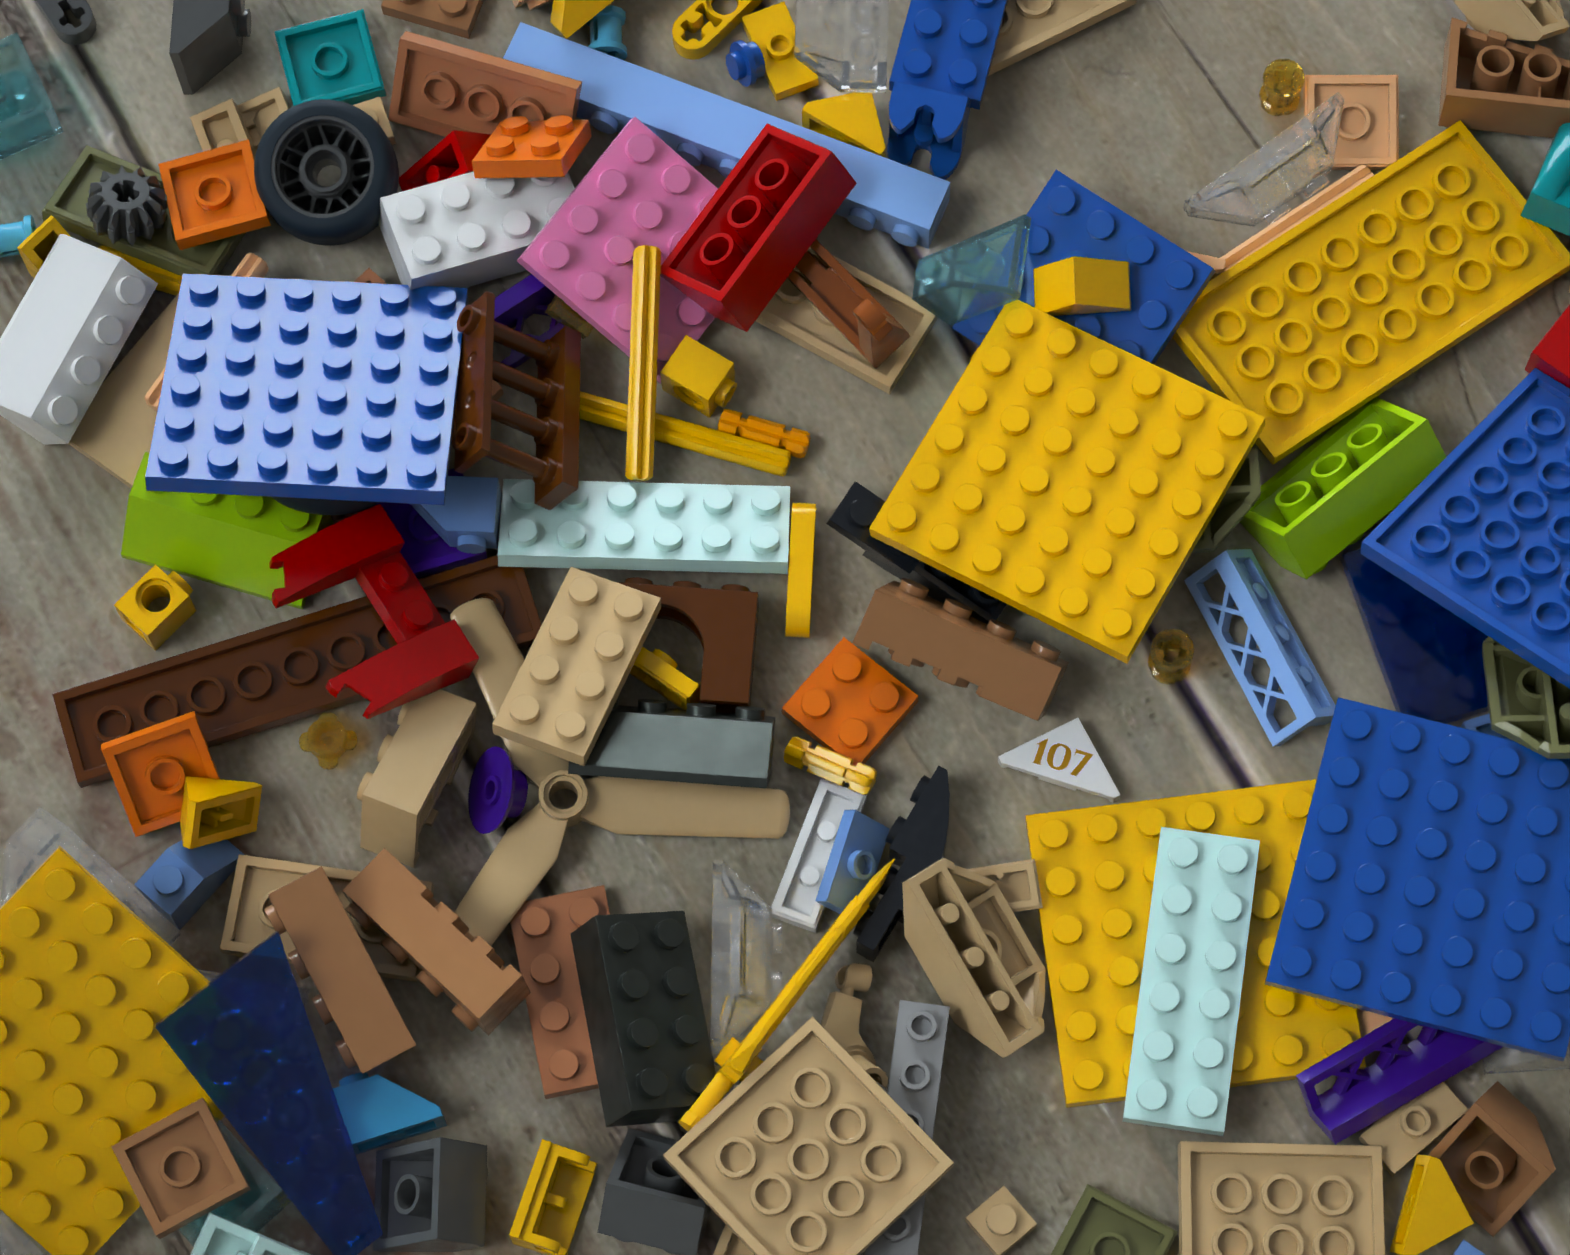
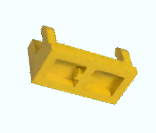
M544 1139L541 1140L509 1233V1237L514 1245L546 1255H568L598 1166L596 1162L590 1161V1156L553 1144Z

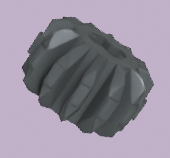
M121 165L117 174L113 175L103 171L100 182L91 183L86 209L87 216L90 217V222H93V228L96 230L97 236L108 234V238L113 245L124 238L133 247L136 237L141 236L151 241L154 229L163 228L165 213L168 208L167 195L161 189L157 176L145 177L141 166L133 173H129Z

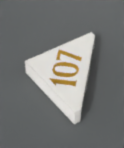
M1079 718L998 756V763L1001 768L1008 767L1037 776L1039 780L1074 791L1078 789L1107 798L1112 803L1120 800V793Z

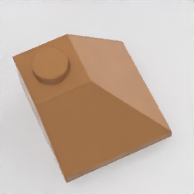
M1498 1081L1470 1107L1428 1155L1441 1160L1469 1215L1492 1237L1502 1229L1556 1170L1536 1116Z

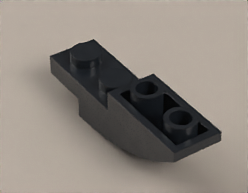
M855 481L826 523L827 525L864 549L863 556L901 580L902 578H907L929 589L927 593L929 597L942 603L945 602L946 598L963 603L973 610L971 613L972 617L988 624L990 619H998L1007 605L1006 603L871 537L869 527L885 501Z
M941 766L937 767L931 778L924 775L920 779L910 798V801L915 803V806L907 819L899 816L891 827L886 838V842L891 844L889 847V861L895 858L894 864L898 865L900 869L897 870L891 867L883 885L878 893L883 895L875 911L867 909L853 931V934L858 937L856 953L873 963L897 922L899 921L904 924L902 883L944 858L949 825L950 793L948 772Z

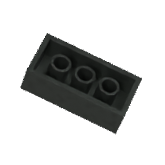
M667 911L595 915L570 935L606 1127L679 1121L716 1074L685 912Z

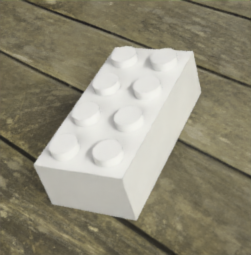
M473 171L381 197L378 224L402 285H408L410 290L423 286L467 288L525 271L526 269L517 262L518 258L575 188L568 172L565 177L475 178Z

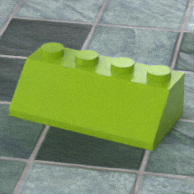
M1376 397L1344 418L1261 485L1260 499L1242 518L1240 523L1281 567L1307 580L1313 574L1322 571L1328 562L1348 545L1359 541L1364 532L1380 519L1389 515L1446 458V455L1428 419Z
M145 452L129 493L121 556L122 558L150 566L156 564L163 570L175 571L184 576L272 601L274 589L284 588L285 586L283 567L270 569L269 562L271 558L312 534L333 525L334 522L331 515H317L297 511L268 496L147 491L145 475L149 453ZM307 597L287 605L303 609Z

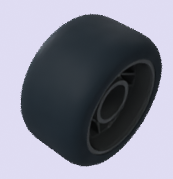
M319 99L293 106L279 115L270 124L263 134L256 151L254 177L257 192L266 210L285 231L305 242L334 246L358 240L369 234L379 225L380 198L397 193L399 168L392 144L380 125L370 115L345 102ZM329 165L339 167L341 169V176L338 182L329 187L318 184L317 178L322 168Z

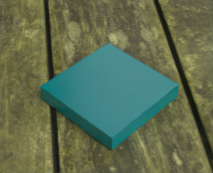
M363 9L274 31L293 106L319 99L337 100L354 105L386 96Z

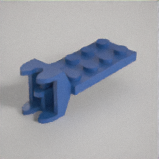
M911 0L889 80V90L892 93L889 101L888 159L909 166L912 163L914 153L917 150L925 149L931 153L929 168L933 176L946 180L953 174L959 164L963 151L970 108L980 110L1008 0Z

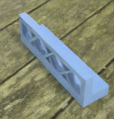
M1251 549L1225 550L1184 580L1273 747L1283 745L1309 726L1326 725L1332 721L1336 705ZM1218 572L1226 585L1222 603L1212 601L1203 584ZM1232 614L1243 617L1248 626L1245 645L1234 642L1229 633ZM1254 656L1264 658L1270 667L1267 686L1257 684L1251 674ZM1277 698L1287 700L1297 718L1283 729L1280 728L1274 717Z

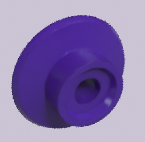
M498 746L487 749L481 755L474 768L469 786L468 809L470 819L474 828L482 834L497 830L506 818H516L519 816L527 800L528 782L526 775L521 770L514 769L509 754Z

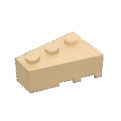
M440 689L402 706L397 724L400 725L394 736L388 734L384 738L378 752L377 761L379 764L375 772H366L358 788L357 799L362 801L360 848L379 854L385 848L400 863L412 868L415 867L420 856L418 852L419 833L424 824L433 827L438 815V811L433 809L444 786L446 784L451 785L474 734L477 703Z

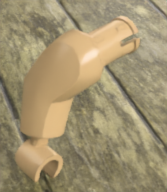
M851 963L848 966L841 967L836 972L835 983L840 992L836 991L829 994L820 1025L876 1083L878 1082L887 1088L888 1077L886 1073L876 1066L872 1052L859 1034L862 1000L853 997L854 991L867 992L872 982V968L867 964Z

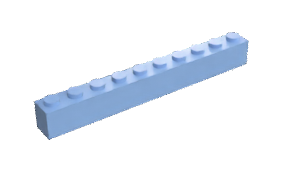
M520 22L503 59L582 81L576 117L589 120L590 124L597 130L607 134L620 133L626 124L636 117L690 165L699 166L703 164L717 169L725 178H727L767 123L826 148L835 154L857 183L834 214L847 218L857 228L863 230H872L874 228L888 233L895 241L905 246L914 247L920 245L929 249L950 200V182L522 22Z

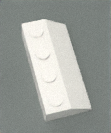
M60 234L0 338V415L44 445L68 444L158 283L123 258L68 235Z

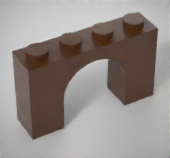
M640 577L627 578L625 582H617L660 597L661 609L656 619H667L685 626L697 637L704 651L700 703L716 705L717 713L735 714L736 707L751 706L759 613L758 592H751L748 587L737 584L723 585L721 589L702 588L700 584L692 581H676L673 583V586L653 585L654 583L651 580Z

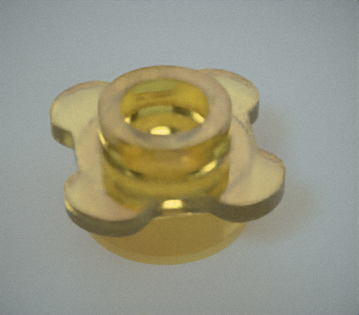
M333 713L321 714L318 720L309 727L308 732H304L299 738V745L302 751L311 752L318 758L320 767L326 770L336 768L339 758L347 750H353L358 743L356 733L352 730H345L338 721L337 716ZM331 737L333 739L332 744H324L325 738Z

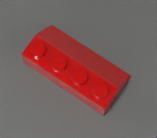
M767 123L663 262L660 276L714 317L747 332L857 183L832 151Z

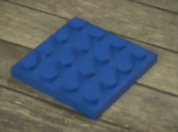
M1056 169L952 328L980 346L1010 296L1035 308L1034 268L1073 256L1129 262L1131 311L1053 317L1155 364L1216 271L1211 266Z

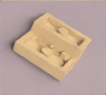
M277 87L239 105L231 98L191 116L190 119L203 152L249 139L255 156L259 142L266 129L279 115L290 109L285 93L280 87Z

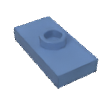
M844 810L815 901L841 914L848 903L860 893L876 874L890 829L857 810Z

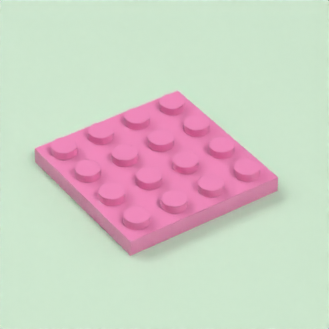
M634 117L621 130L518 258L517 262L630 358L633 251L638 246L643 245L659 247L662 265L718 188L639 119ZM661 276L657 381L660 384V371L685 335L697 341L716 318Z

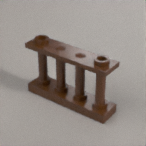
M486 291L471 305L465 306L457 320V330L463 334L457 390L456 431L452 441V446L455 449L454 471L463 474L481 458L487 457L532 476L535 483L534 504L552 510L578 489L581 332L565 326L550 339L544 342L494 321L495 294ZM493 343H499L535 359L538 366L537 378L494 360ZM492 380L533 397L537 404V417L492 399ZM491 419L534 437L536 457L492 439Z

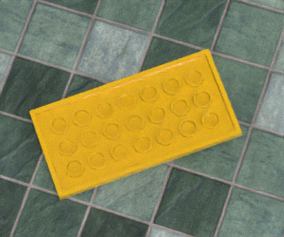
M1459 120L1209 281L1172 338L1217 395L1265 417V427L1255 444L1270 463L1274 465L1570 270V252L1549 227L1520 216L1527 200L1462 121Z

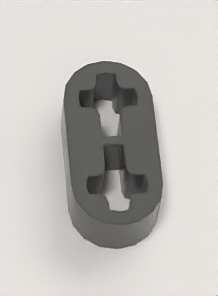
M34 0L57 36L63 42L70 45H80L93 37L96 31V20L86 0ZM70 9L75 18L80 19L82 24L77 28L68 24L64 14L65 11Z

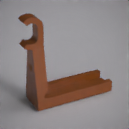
M815 239L810 247L829 268L826 270L807 251L795 267L812 284L809 286L794 270H792L787 279L876 369L910 335L839 261Z

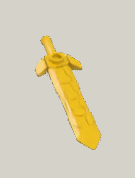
M895 858L878 871L860 893L848 903L748 1035L741 1042L732 1037L719 1052L714 1061L721 1067L691 1108L685 1112L678 1122L686 1131L693 1128L721 1102L738 1080L742 1082L764 1062L758 1057L762 1046L870 907V901L883 885Z

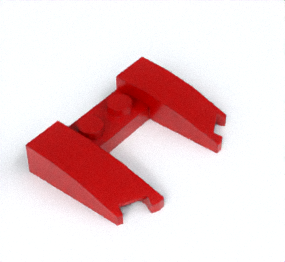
M381 504L347 517L312 534L276 554L269 562L270 569L283 567L285 587L274 589L272 593V603L275 608L355 578L396 641L397 645L328 680L325 686L327 691L335 698L338 697L343 689L349 687L370 701L362 715L366 719L469 678L479 660V656L455 619L445 623L400 553L405 541Z

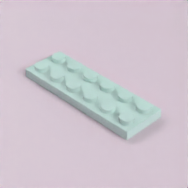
M503 479L497 554L498 567H574L577 569L788 574L790 486L579 481L578 489L552 510H548L534 504L535 483L533 480Z
M1161 827L1122 1122L1218 1136L1224 1135L1260 840Z

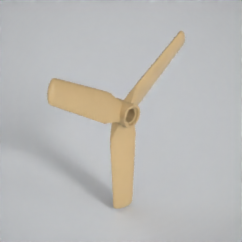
M479 598L463 603L455 608L450 614V619H455L479 656L473 672L491 714L495 719L524 661V657L495 603L488 598ZM502 737L512 762L538 788L540 803L507 829L454 912L469 928L468 932L474 938L475 936H481L492 946L558 859L567 828L573 827L581 821L622 835L779 839L784 836L789 825V797L784 790L605 776L583 780L578 774H568V760ZM560 789H569L576 793L578 798L572 807L558 809L550 802L552 795Z

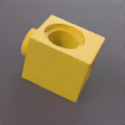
M685 335L660 371L663 391L709 418L718 405L725 407L729 403L737 388L734 363Z
M156 564L114 604L122 621L155 651L197 611L189 596L193 592L191 586L175 571L167 575ZM158 597L170 599L168 606L162 611L151 612L148 610L149 604Z

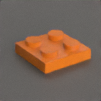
M566 115L554 116L547 120L528 121L523 116L504 119L498 124L472 160L475 178L565 177L592 137L589 120H572L570 116Z
M249 139L158 164L164 192L167 195V205L173 232L179 250L271 226L268 211L257 192L254 177L255 156Z
M843 637L782 707V714L824 748L853 759V765L857 766L858 762L863 764L867 762L918 703L919 696Z
M195 711L101 744L102 753L135 837L180 822L186 776L220 779Z

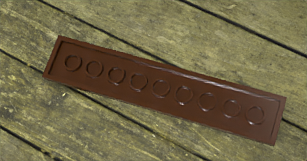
M498 555L418 580L445 623L451 621L450 614L461 604L479 598L491 599L495 603L519 650L531 647L542 625L523 567H498ZM364 596L54 693L52 695L77 783L83 788L112 779L101 750L102 743L192 711L196 713L205 740L210 748L365 699L349 687L343 689L338 697L335 698L327 691L325 686L328 680L397 645L368 597Z

